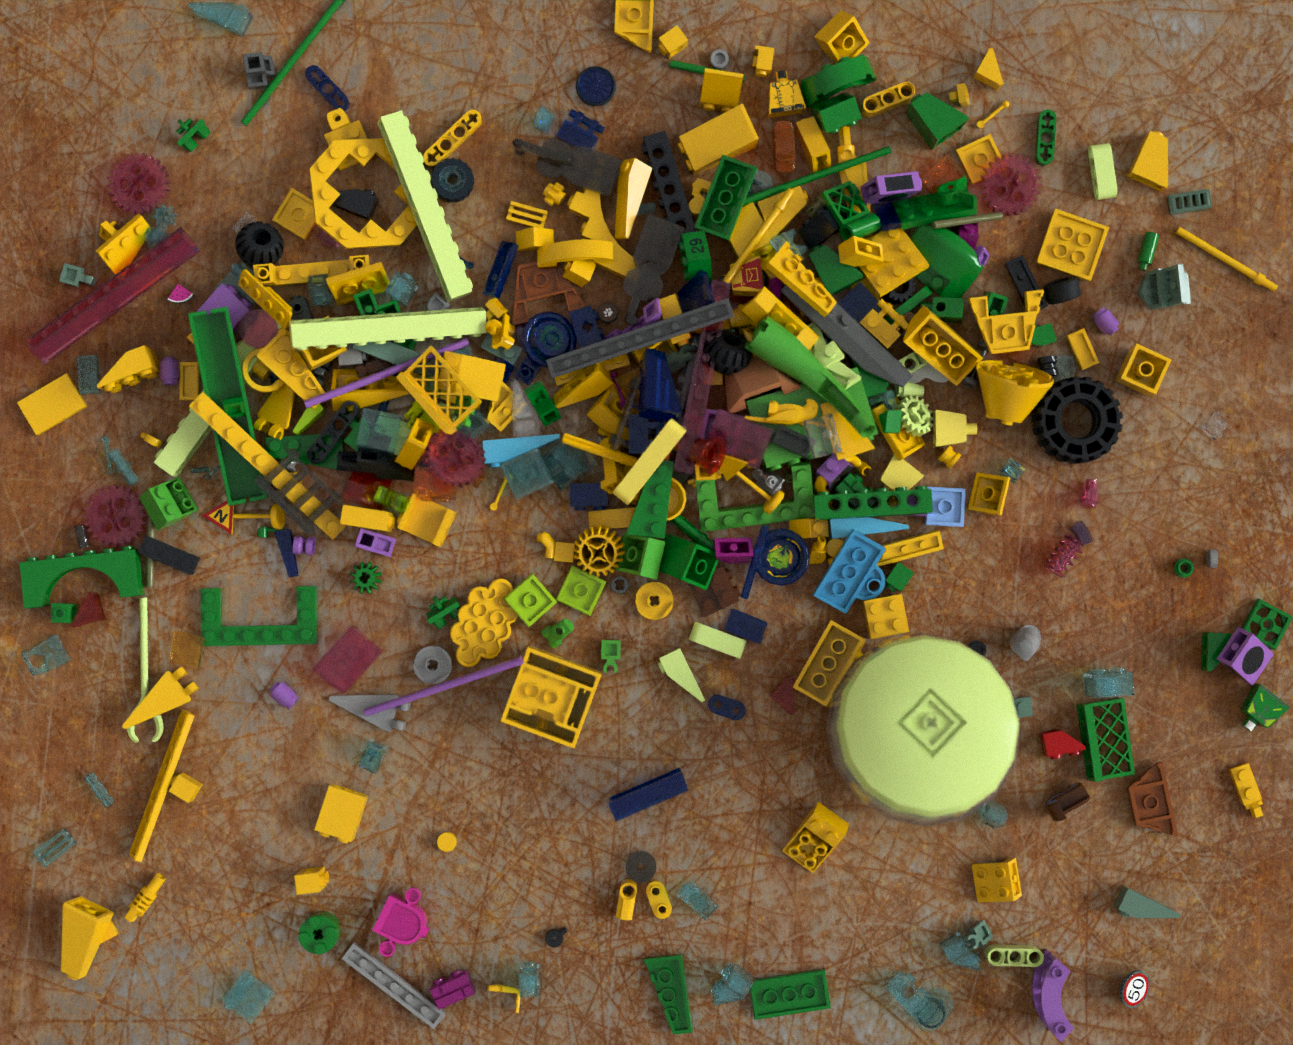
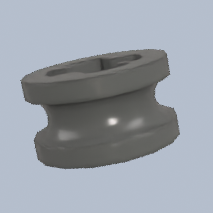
M618 576L613 579L611 587L614 592L623 594L628 590L629 583L626 578ZM617 580L619 582L621 580L624 581L623 585L625 588L623 590L620 588L616 590L617 585L615 583Z

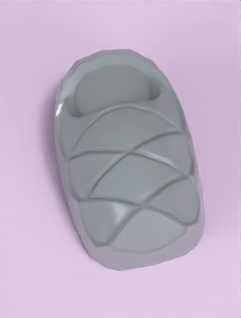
M1033 625L1021 627L1011 635V649L1023 660L1028 661L1040 646V631Z

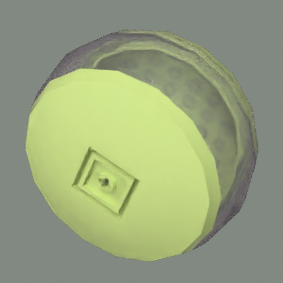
M917 633L883 640L852 661L832 692L826 732L834 767L856 799L888 820L931 827L964 820L997 796L1016 765L1021 723L1013 691L990 659L958 639Z

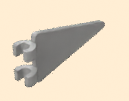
M340 695L329 697V701L387 732L392 731V728L405 729L406 721L395 719L396 710L409 711L411 705L408 702L366 716L364 709L399 698V695Z

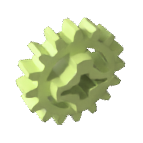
M910 395L899 401L900 404L897 405V408L902 411L901 428L906 427V433L912 432V436L918 435L920 437L931 431L930 428L934 426L931 421L934 418L930 414L933 411L928 410L929 404L925 405L923 398L919 400L917 395L914 397Z

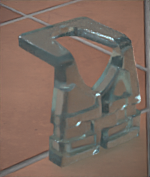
M795 228L783 232L770 240V243L777 252L786 241L791 245L789 249L794 255L802 256L809 249L807 245H796L794 243V238L797 234Z
M56 634L49 637L47 641H43L34 649L21 653L32 675L43 674L71 660ZM33 655H43L46 657L42 668L33 667L29 658Z

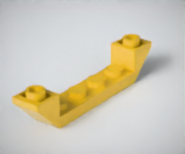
M369 255L349 256L348 260L281 266H275L273 263L253 265L254 277L263 285L286 286L326 282V278L368 266L370 262Z

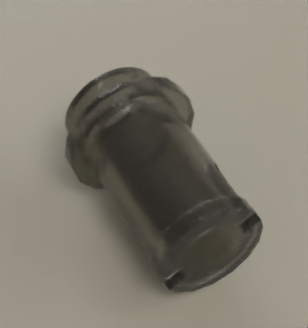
M86 524L74 526L75 530L73 532L76 533L79 549L90 547L91 544L87 532L89 527H86Z

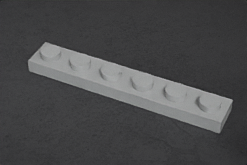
M356 942L352 944L343 956L342 960L431 1028L435 1029L445 1016V1010H439L436 1003Z

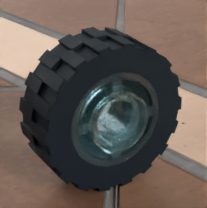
M451 158L444 159V161H440L435 166L431 176L432 186L442 200L457 203L458 201L465 200L470 195V192L473 190L474 177L471 168L468 167L466 162ZM452 176L458 179L456 184H449L447 181Z

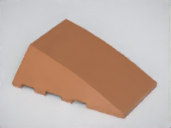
M751 353V360L745 368H742L737 373L732 372L729 376L725 375L728 415L746 409L744 400L746 398L780 387L783 395L802 389L801 385L794 378L772 367L759 357H754Z

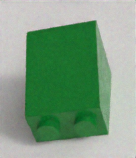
M927 92L922 96L918 94L913 97L905 113L931 150L960 131L969 120L967 115Z
M665 532V539H662V541H665L659 571L707 590L719 559L715 558V552Z

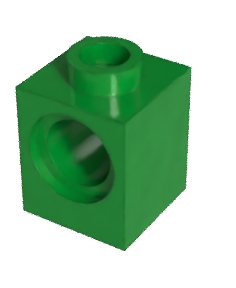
M51 603V623H77L78 603Z

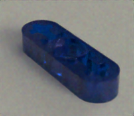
M312 65L306 69L305 76L310 84L335 110L341 108L345 112L350 106V101L340 88L320 67ZM312 72L317 73L322 80L320 83L315 77L312 78ZM331 84L333 90L328 94L322 91L323 86ZM335 95H336L340 100H343V102H344V105H343V106H341L340 104L337 106L338 103H337L336 99L334 98Z

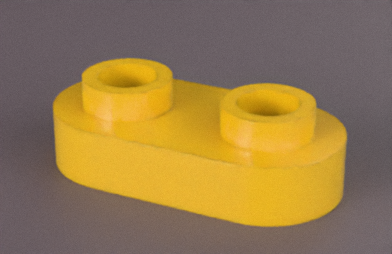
M659 880L649 882L646 887V894L652 911L657 918L665 919L672 912V905L665 886ZM653 888H658L659 893L654 894L652 892ZM664 906L666 911L660 912L659 907Z

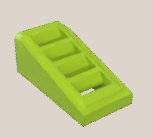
M321 403L314 410L311 407L306 408L294 427L293 432L296 435L304 433L327 412V409Z

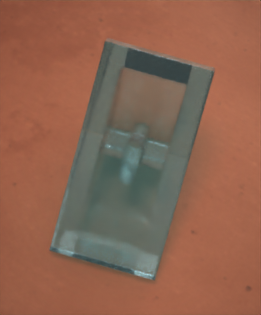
M369 740L366 743L359 767L376 774L389 747L376 740Z

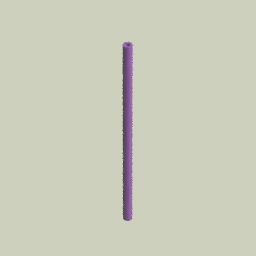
M465 338L436 349V351L442 356L445 351L453 352L468 346L469 342ZM433 353L427 357V361L436 358ZM420 356L305 400L306 408L404 371Z
M518 657L366 708L364 713L366 716H370L524 664L523 658Z

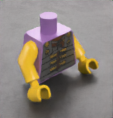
M834 452L817 469L814 487L817 492H829L830 495L833 489L855 467L863 476H866L863 473L866 468L871 470V467L865 461H861L856 455L837 461ZM836 500L829 501L828 506L831 510H833V502L837 505L839 504Z

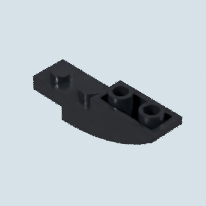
M358 447V452L338 451V471L376 473V478L406 481H414L415 466L412 470L401 466L395 462L397 455Z

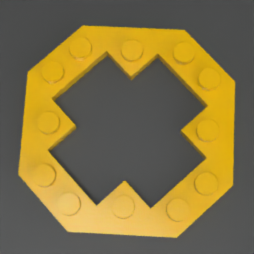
M383 138L334 140L309 169L315 224L345 249L400 246L417 226L401 184L394 191V194L408 206L386 232L370 220L358 233L329 209L340 196V193L326 181L348 155L364 168L376 154L395 170Z

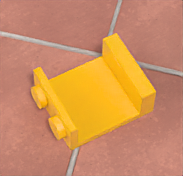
M412 493V496H408L404 506H406L404 513H400L396 523L399 524L397 528L442 547L457 512Z

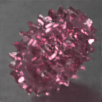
M134 152L132 158L129 154H126V161L119 158L121 164L114 163L117 169L109 170L113 177H107L112 182L107 187L113 190L108 194L115 196L112 201L118 203L117 207L120 209L124 207L126 213L131 210V213L136 215L138 211L143 216L144 210L151 214L152 207L158 210V203L164 205L161 200L162 198L168 199V196L164 193L171 190L166 186L171 181L165 179L169 176V173L163 172L166 167L160 165L161 162L158 159L154 160L152 155H149L147 158V155L142 153L139 157ZM141 167V172L135 175V169ZM152 179H156L155 185L149 187V182ZM129 181V186L126 189H122L123 183ZM143 193V199L141 201H137V196Z
M1010 153L1009 157L1006 154H1002L1001 159L995 157V163H988L990 169H983L987 174L980 176V178L984 179V183L979 184V186L984 187V190H981L980 193L986 195L982 201H989L987 207L994 206L992 212L999 210L1003 215L1005 212L1007 216H1011L1012 212L1014 215H1019V210L1022 213L1026 212L1025 206L1028 208L1033 207L1030 201H1037L1034 195L1041 193L1036 190L1037 187L1042 186V184L1037 183L1041 176L1035 175L1039 169H1032L1034 162L1027 164L1028 157L1022 159V154H1017L1016 157L1014 153ZM1003 168H1006L1008 172L1005 178L1001 175ZM1021 173L1025 175V181L1023 183L1019 181V175ZM1008 182H1011V184H1013L1012 188H1010ZM998 186L1002 189V194L999 197L995 193ZM1015 192H1018L1020 195L1017 202L1013 199Z
M440 429L438 434L434 433L431 436L432 438L429 439L425 448L427 452L423 454V457L428 458L424 464L430 465L427 472L433 471L432 478L439 477L438 483L442 480L445 481V487L449 483L452 484L453 489L457 484L460 488H463L465 484L470 486L472 482H475L481 476V470L485 468V465L482 463L486 461V458L481 457L485 451L479 450L482 444L475 443L478 439L477 437L470 438L471 432L465 435L464 429L460 432L456 430L452 435L446 434ZM455 443H458L461 448L456 447ZM438 450L443 451L445 456L441 455ZM464 459L468 460L471 465L466 464ZM448 467L453 468L455 472H451Z
M113 484L112 489L109 486H105V491L97 489L99 495L91 494L94 500H87L90 507H84L88 514L83 515V517L88 518L84 525L90 526L87 532H94L92 535L93 539L99 537L98 543L105 541V546H110L112 543L113 547H118L119 542L122 546L126 545V540L132 543V536L139 538L137 531H144L140 526L141 524H147V522L142 520V517H146L147 514L142 513V510H145V508L140 506L141 500L136 499L139 495L138 493L131 495V488L125 491V486L121 485L118 489V486ZM121 499H124L125 507L120 509L118 503ZM103 504L107 507V511L104 514L100 512V507ZM118 513V516L113 519L112 516ZM128 517L131 523L128 527H125L124 519ZM107 523L112 525V530L109 533L105 530Z

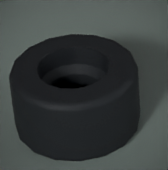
M1076 276L1054 280L1043 287L1047 302L1050 305L1073 300L1082 294Z

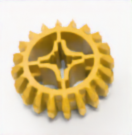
M599 525L597 530L595 526H591L590 531L585 528L584 534L580 533L578 535L579 539L574 542L576 547L573 548V551L577 553L574 555V559H580L577 565L583 564V571H586L588 568L590 570L589 575H592L593 571H595L597 577L600 576L601 572L604 576H607L608 571L614 573V567L618 568L617 562H623L624 560L618 557L625 554V550H620L624 547V543H618L621 540V536L614 537L616 531L608 532L609 526L605 530H602V525ZM599 537L603 538L604 540L601 542H597L594 539L591 540V538ZM609 543L612 545L614 549V558L610 555L611 553L607 550V546ZM584 545H587V549L591 552L589 559L585 554ZM604 545L602 552H599L596 556H594L596 550H598ZM596 560H602V561H604V562L607 561L608 563H605V564H597V563H594V562H595Z

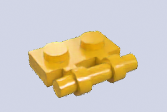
M881 299L877 303L882 309L878 314L872 309L860 321V324L888 349L901 336L896 330L899 325L906 330L909 323L902 314L899 315L893 309L890 303L887 304ZM886 314L895 321L892 325L883 318Z

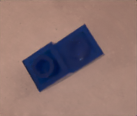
M533 343L513 377L530 386L546 360L540 358V355L548 359L551 353Z

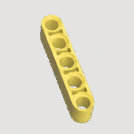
M671 418L613 491V494L626 505H629L687 430Z

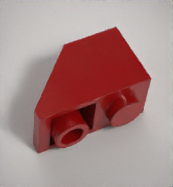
M1055 729L1039 733L1043 755L1050 757V759L1061 758V754L1069 753V756L1081 754V750H1086L1085 745L1062 730Z

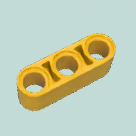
M903 82L866 97L860 109L862 115L871 118L910 102L915 94V87L910 82ZM901 90H908L910 95H902ZM883 97H890L892 99V103H886L883 100ZM866 104H873L875 109L868 110Z

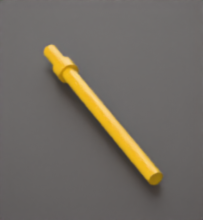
M788 188L782 198L778 199L773 205L774 209L722 280L723 283L726 285L730 284L777 216L785 210L787 202L794 194L792 189Z
M1180 226L1176 230V234L1253 279L1255 284L1263 285L1273 292L1278 288V285L1266 279L1264 274L1256 273Z

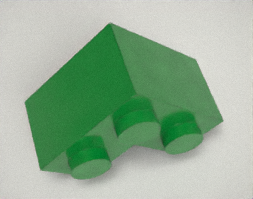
M372 289L353 295L359 315L402 313L396 299L378 306Z

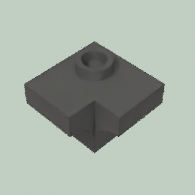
M262 52L243 54L248 90L267 87L266 78L275 77L272 56H264Z

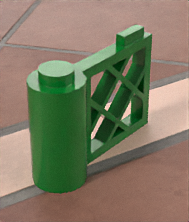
M851 181L820 194L839 224L840 235L844 241L852 236L862 238L880 229L881 225L880 218L876 214L869 212L859 196L860 191ZM847 188L851 196L844 195L843 189ZM828 195L837 197V203L833 202ZM841 200L849 202V208L842 206ZM853 204L859 207L861 213L853 210ZM840 210L848 214L847 219L843 220L839 213Z

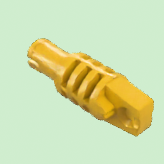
M156 873L150 883L141 888L128 906L130 910L124 917L126 920L133 922L138 916L142 917L156 899V892L166 881L163 875Z

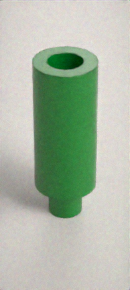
M1153 232L1145 233L1137 261L1140 263L1139 270L1146 271L1147 266L1152 264L1159 234Z

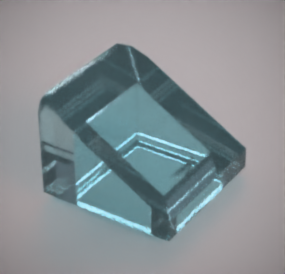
M541 106L534 119V127L548 133L554 120V115Z

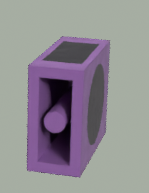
M918 171L876 176L860 186L863 202L865 205L908 199L922 190V181Z
M1238 627L1217 657V660L1238 679L1253 686L1274 653L1254 634Z

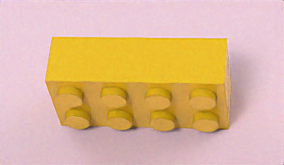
M830 620L793 688L829 707L866 640Z

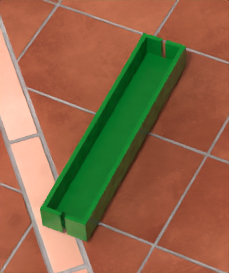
M229 308L211 309L210 314H207L206 310L188 313L205 394L223 411L222 400L242 397L246 416L231 419L256 441ZM212 428L228 505L246 503V497L250 496V502L267 499L268 495L264 476Z

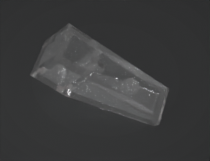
M510 378L513 435L517 438L540 436L539 430H542L541 419H539L518 380Z

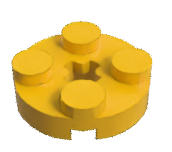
M660 582L644 584L636 594L635 603L637 610L647 619L658 620L664 618L673 607L671 590ZM657 595L659 597V605L654 604L651 606L649 598Z

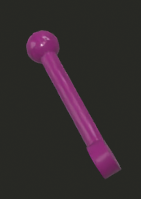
M611 372L610 376L614 380L621 400L619 404L622 408H625L628 402L624 399L617 380L618 375L616 372Z

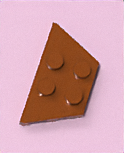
M1157 762L1127 786L1134 824L1177 836L1178 832L1163 762Z

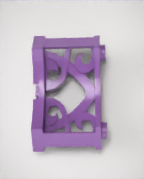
M1045 948L1042 952L1044 956L1043 963L1040 966L1034 967L1031 994L1040 1019L1055 1037L1062 1042L1074 1029L1067 1020L1061 1003L1063 984L1070 970Z

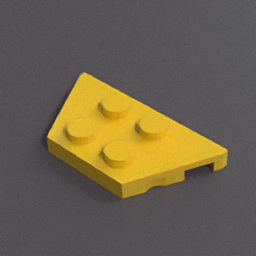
M616 0L614 34L648 53H652L654 0Z

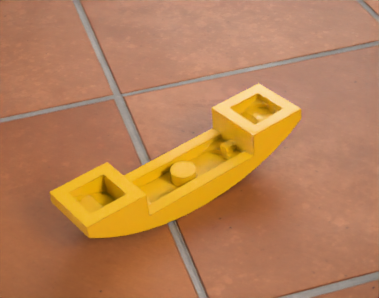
M603 240L561 241L542 246L537 251L538 268L557 266V262L590 259H593L594 263L613 261V242Z
M636 507L589 511V531L591 526H595L597 530L599 525H602V530H605L607 526L610 529L628 528Z

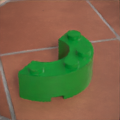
M864 54L854 58H849V56L843 57L838 60L839 63L834 65L826 64L820 68V72L803 79L800 90L806 108L810 109V106L827 100L836 93L850 87L859 86L860 88L877 81L868 57Z

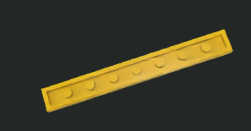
M182 709L129 852V855L135 861L142 862L195 715L187 710Z

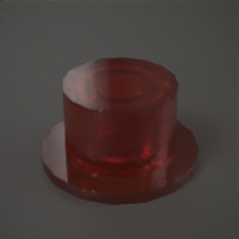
M713 436L709 440L704 438L696 439L690 449L691 462L701 466L705 474L713 475L720 469L725 459L726 445L724 440L718 436Z

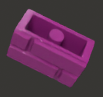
M457 969L451 972V976L446 979L439 977L432 981L433 985L429 989L439 1010L475 994L476 989L467 969L464 971Z

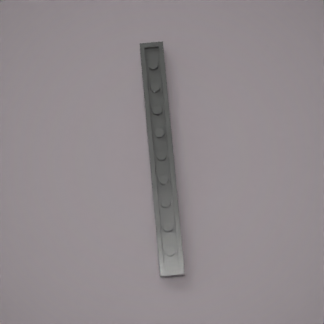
M729 298L547 359L546 362L551 377L555 378L735 316Z

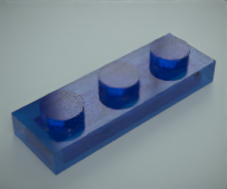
M501 241L483 290V295L500 299L519 245Z

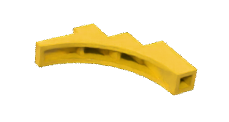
M599 160L598 164H594L590 174L592 177L590 182L586 181L582 189L584 194L576 191L575 196L571 195L567 204L569 212L588 220V222L584 221L580 230L582 232V239L613 242V261L595 263L596 266L637 284L644 269V263L632 257L620 247L604 221L600 194L607 162Z

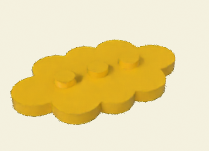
M495 579L489 584L488 588L482 586L474 587L468 593V603L458 609L457 616L459 621L452 625L450 638L458 645L455 654L457 661L462 666L473 667L480 661L481 657L486 659L495 658L501 651V642L510 637V624L516 621L518 615L503 599L513 590L511 583L506 579Z

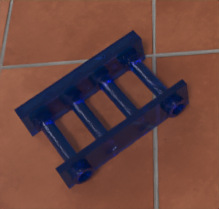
M679 767L609 797L610 802H608L615 821H618L688 791Z

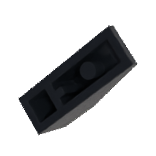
M359 189L338 191L340 196L331 206L369 221L372 219L379 202L375 192L368 189L364 191Z

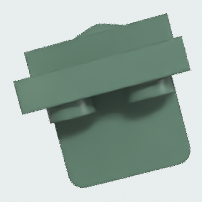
M1177 264L1164 269H1155L1145 273L1138 295L1144 304L1149 307V310L1167 309L1191 302L1189 278L1187 272H1184V264Z

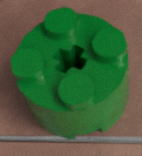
M327 911L311 914L302 923L299 930L298 939L302 947L306 951L318 955L328 952L340 938L339 920ZM319 929L322 930L321 936L317 934Z

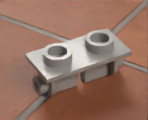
M756 468L752 473L753 478L758 481L756 485L772 495L781 488L782 483L785 481V479L768 470L764 472L760 468Z

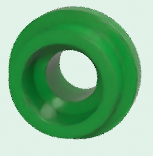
M1183 558L1175 562L1174 572L1177 576L1185 578L1193 573L1194 566L1190 560ZM1181 565L1186 566V570L1184 572L1180 569Z

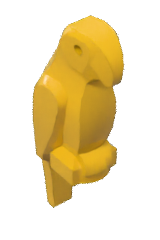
M806 399L807 403L803 407L790 403L779 405L776 401H770L767 418L745 416V420L765 424L795 425L815 418L818 412V405L812 399Z

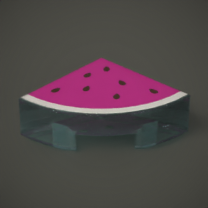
M178 284L167 300L176 304L185 303L192 300L195 295Z

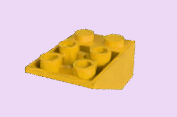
M143 345L125 352L97 384V388L116 393L121 391L122 387L126 385L135 386L142 379L157 377L158 373H160V366L155 350Z
M817 802L789 839L782 852L814 873L846 836L849 823L820 802Z

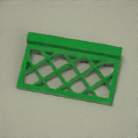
M1124 698L1076 704L1081 742L1086 750H1083L1087 780L1098 782L1104 779L1135 775ZM1114 703H1119L1120 711L1117 715L1110 711ZM1099 706L1104 710L1099 718L1094 716L1093 707ZM1107 713L1114 718L1109 727L1102 722ZM1117 721L1122 724V731L1119 735L1112 730ZM1099 724L1107 729L1102 737L1096 734V728ZM1110 732L1117 737L1112 745L1105 741ZM1120 740L1125 743V750L1122 754L1115 749ZM1102 743L1109 748L1104 757L1099 753V747ZM1112 751L1120 756L1114 765L1107 760ZM1122 760L1127 762L1128 771L1122 772L1117 768ZM1106 762L1112 768L1108 774L1102 775L1101 767Z

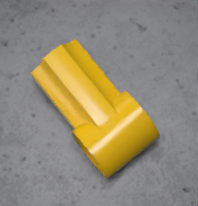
M625 879L620 885L615 917L621 920H632L637 884L632 879ZM625 886H632L634 891L632 893H625L623 888Z

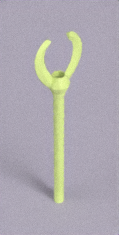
M139 598L141 698L138 705L149 692L147 598ZM161 715L153 717L156 724V734L152 738V742L158 741L163 734L164 724ZM135 726L128 728L127 732L131 740L135 743L139 742L138 737L135 735Z

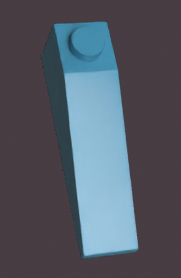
M560 434L483 441L484 464L489 465V468L501 467L503 463L512 461L560 440Z
M870 517L828 520L830 539L847 537L852 529L863 535L909 529V526L906 524Z

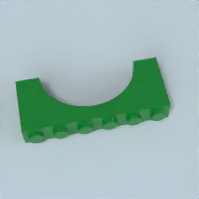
M133 546L121 547L122 551H114V548L102 549L103 553L95 554V551H84L81 556H76V553L64 554V558H57V555L45 556V560H38V557L26 558V562L19 563L24 609L50 606V596L55 584L67 573L87 567L97 569L108 575L116 584L120 598L145 595L141 554Z

